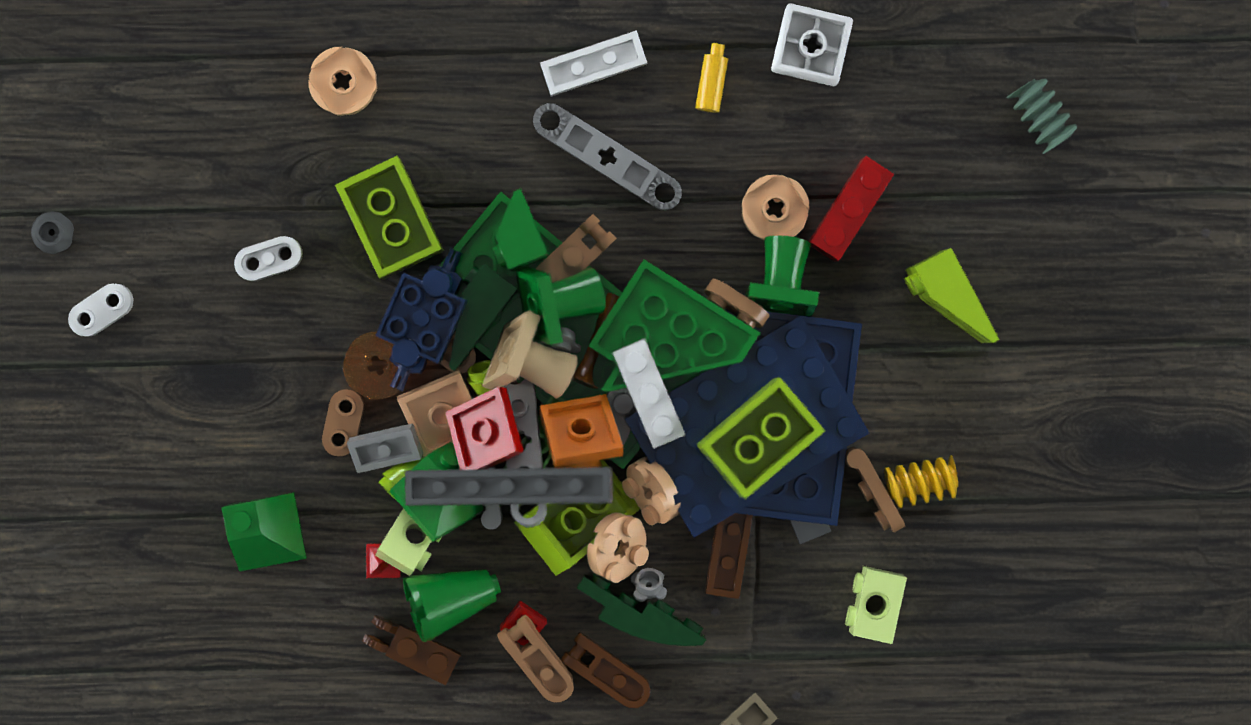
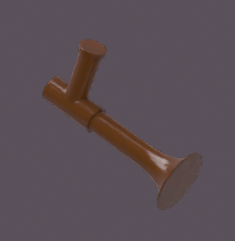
M607 293L605 311L598 316L590 342L619 299V296ZM587 347L584 358L575 370L571 380L581 385L598 389L593 382V370L599 353Z

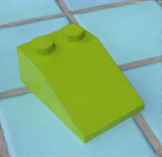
M952 248L942 250L905 269L908 277L904 279L913 296L918 294L922 301L980 343H994L999 340Z
M601 460L602 467H609L604 460ZM613 471L612 503L547 504V515L541 524L535 527H525L517 521L514 522L555 576L572 567L587 554L588 544H594L595 537L597 536V533L593 531L604 517L615 512L632 516L640 510L634 498H629L625 494L621 481ZM538 504L522 517L531 518L535 516L538 512Z

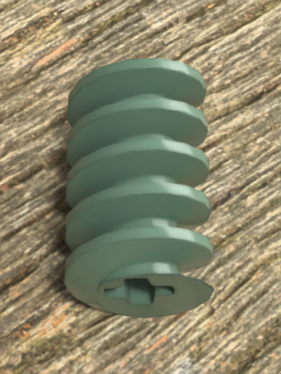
M1047 78L1033 79L1006 97L1007 99L1019 98L1013 109H1026V112L1021 117L1022 122L1034 121L1028 132H1041L1035 143L1037 145L1048 143L1047 148L1042 154L1071 137L1077 129L1076 124L1064 125L1070 117L1069 113L1057 114L1063 105L1061 101L1050 103L1055 91H1042L1048 82Z

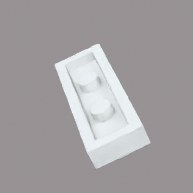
M636 30L540 62L550 95L554 96L647 65V60Z
M645 338L614 351L613 355L653 449L684 436L685 432Z

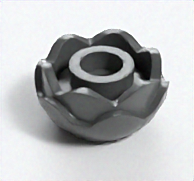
M46 212L38 216L31 228V237L34 244L41 251L48 254H56L71 246L74 225L60 212ZM51 229L55 231L53 236L49 234Z

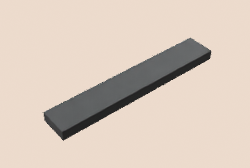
M612 467L405 471L406 506L613 502Z

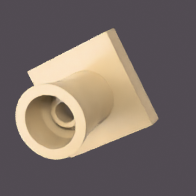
M528 310L504 325L482 386L492 390L496 387H503L517 380L520 376L557 399L565 392L574 375L577 356L533 341L532 339L541 316Z

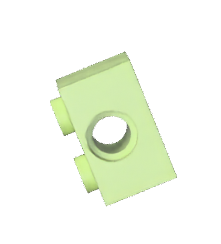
M403 508L375 556L410 576L415 568L419 571H422L432 555L426 551L432 541ZM418 529L423 534V542L419 544L409 542L406 538V531Z
M863 566L862 573H856L853 583V592L857 593L854 606L848 607L845 625L850 626L849 632L853 636L893 644L907 577L903 574ZM874 595L881 596L883 600L881 609L874 613L868 612L866 609L867 600Z

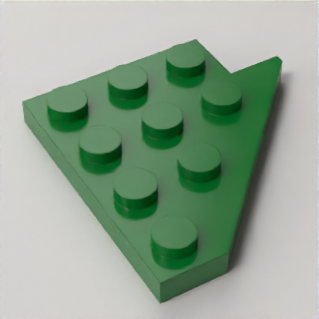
M643 260L588 347L617 365L602 388L604 392L608 393L627 388L613 352L644 338L662 380L742 363L760 335V332L648 261Z

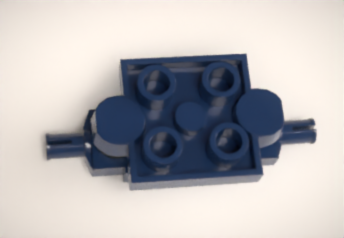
M449 248L443 266H430L422 280L406 273L402 274L376 333V337L394 344L389 360L398 369L390 384L391 387L404 391L403 389L410 373L422 374L428 359L441 364L468 300L456 296L463 279L455 273V270L463 253Z

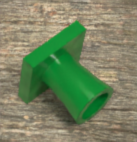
M775 235L765 237L764 284L750 283L745 296L769 312L811 317L818 305L819 292L801 290L804 268L811 243L807 240L791 236Z
M528 266L515 269L523 313L529 310L541 316L533 338L549 345L563 342L560 319L581 315L603 314L605 311L604 289L597 272L592 267L555 282L551 281L550 274Z

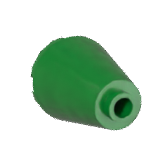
M487 569L410 575L403 578L405 597L407 602H410L412 610L410 614L419 638L423 642L431 641L496 602V594L501 593L496 575H489Z

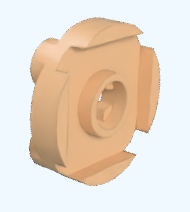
M333 47L322 52L313 61L308 80L309 91L321 108L337 116L352 115L363 110L372 101L377 91V75L374 66L362 52L351 48ZM340 72L344 76L350 74L352 77L349 81L350 87L346 90L342 87L336 89L334 86L337 82L336 75Z
M766 175L757 179L747 189L741 202L742 218L747 229L763 241L765 237L775 235L794 237L805 226L808 218L809 199L804 188L796 180L783 175ZM771 199L775 203L782 201L785 206L781 209L782 216L779 218L774 214L769 216L766 212L769 208L768 201Z
M642 457L628 466L626 471L627 479L622 481L623 490L629 498H634L641 509L644 520L649 525L665 524L679 515L678 509L681 505L680 503L675 505L673 498L678 491L673 480L657 462L648 464L646 462L647 458Z
M616 512L607 515L597 524L593 531L597 533L594 544L589 543L587 548L588 564L595 574L613 583H618L629 577L638 566L644 565L648 559L649 551L646 548L645 528L640 519Z

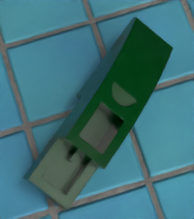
M595 573L592 577L584 574L577 585V589L604 605L598 614V619L618 630L638 638L667 645L701 646L706 641L705 635L701 633L703 630L702 626L688 617L683 622L672 615L675 609L662 600H657L654 603L648 599L642 610L637 608L639 602L625 592L618 596L608 589L611 584Z

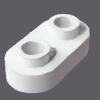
M280 236L240 250L235 257V270L243 279L249 281L261 280L296 268L302 260L303 252L300 244L295 239ZM285 247H288L292 252L288 260H283L280 257V251ZM251 258H257L259 261V267L254 271L248 267V261Z
M108 284L71 309L68 317L70 328L80 336H94L130 312L133 306V295L127 287L121 284ZM112 294H116L119 298V303L115 307L110 306L108 302ZM84 313H88L91 318L90 323L86 326L80 322V317Z

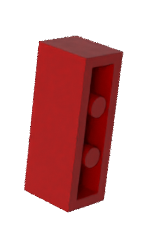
M863 157L810 238L811 247L832 261H839L893 178L894 173L871 158Z

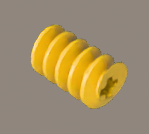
M952 455L949 456L948 465L942 457L936 458L935 467H933L929 460H923L921 470L916 462H912L909 464L908 473L903 465H897L895 476L889 467L884 468L887 492L898 508H903V501L906 497L912 506H915L917 495H921L925 503H929L930 493L932 492L935 493L939 501L943 500L944 490H948L951 497L956 498L958 477Z

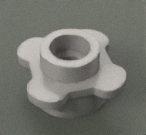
M560 327L563 338L561 343L549 345L541 341L542 345L571 354L581 351V345L575 343L576 335L574 331L568 328Z
M645 568L634 573L631 576V582L635 585L634 598L640 602L652 598L658 600L665 598L667 589L663 587L664 574L653 568Z

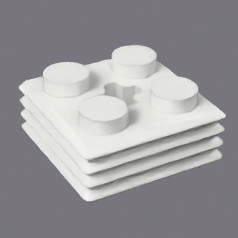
M787 4L771 71L836 86L839 83L853 19L796 4ZM810 37L816 38V44L820 45L821 49H816L813 53L807 52L808 47L804 46L803 42H808Z

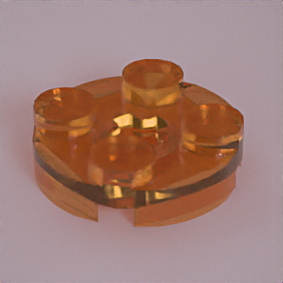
M369 332L356 338L349 346L343 362L344 376L349 386L364 397L372 399L389 398L400 392V390L390 386L398 369L389 360L394 344L376 337L377 332ZM377 356L379 360L385 359L387 365L383 367L384 373L382 375H378L376 371L370 372L368 368L373 363L371 358Z

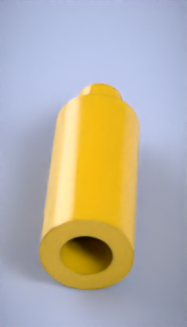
M712 43L710 54L704 55L695 106L697 110L719 113L728 64V58L723 57L725 49L723 44Z

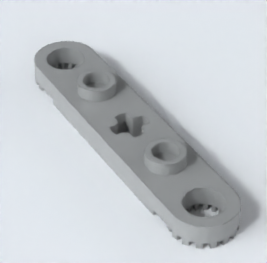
M547 103L536 110L533 116V124L537 133L659 210L673 209L679 203L682 196L680 184L659 168L556 104ZM552 111L558 114L560 123L556 129L547 130L541 126L540 119L544 113ZM609 148H612L615 151L613 157L617 161L615 164L609 162L606 166L600 164L602 158L598 153L600 150L606 152ZM660 184H669L674 189L675 196L668 203L659 202L655 196V189Z
M526 379L516 385L509 383L503 387L507 388L519 436L525 434L527 439H532V442L526 444V450H523V453L506 460L507 469L543 468L535 384ZM510 504L514 519L525 527H535L541 524L547 515V504H538V512L531 518L521 516L520 506L522 504Z

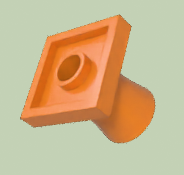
M606 394L539 406V415L555 468L602 467L601 460L623 456L622 441Z

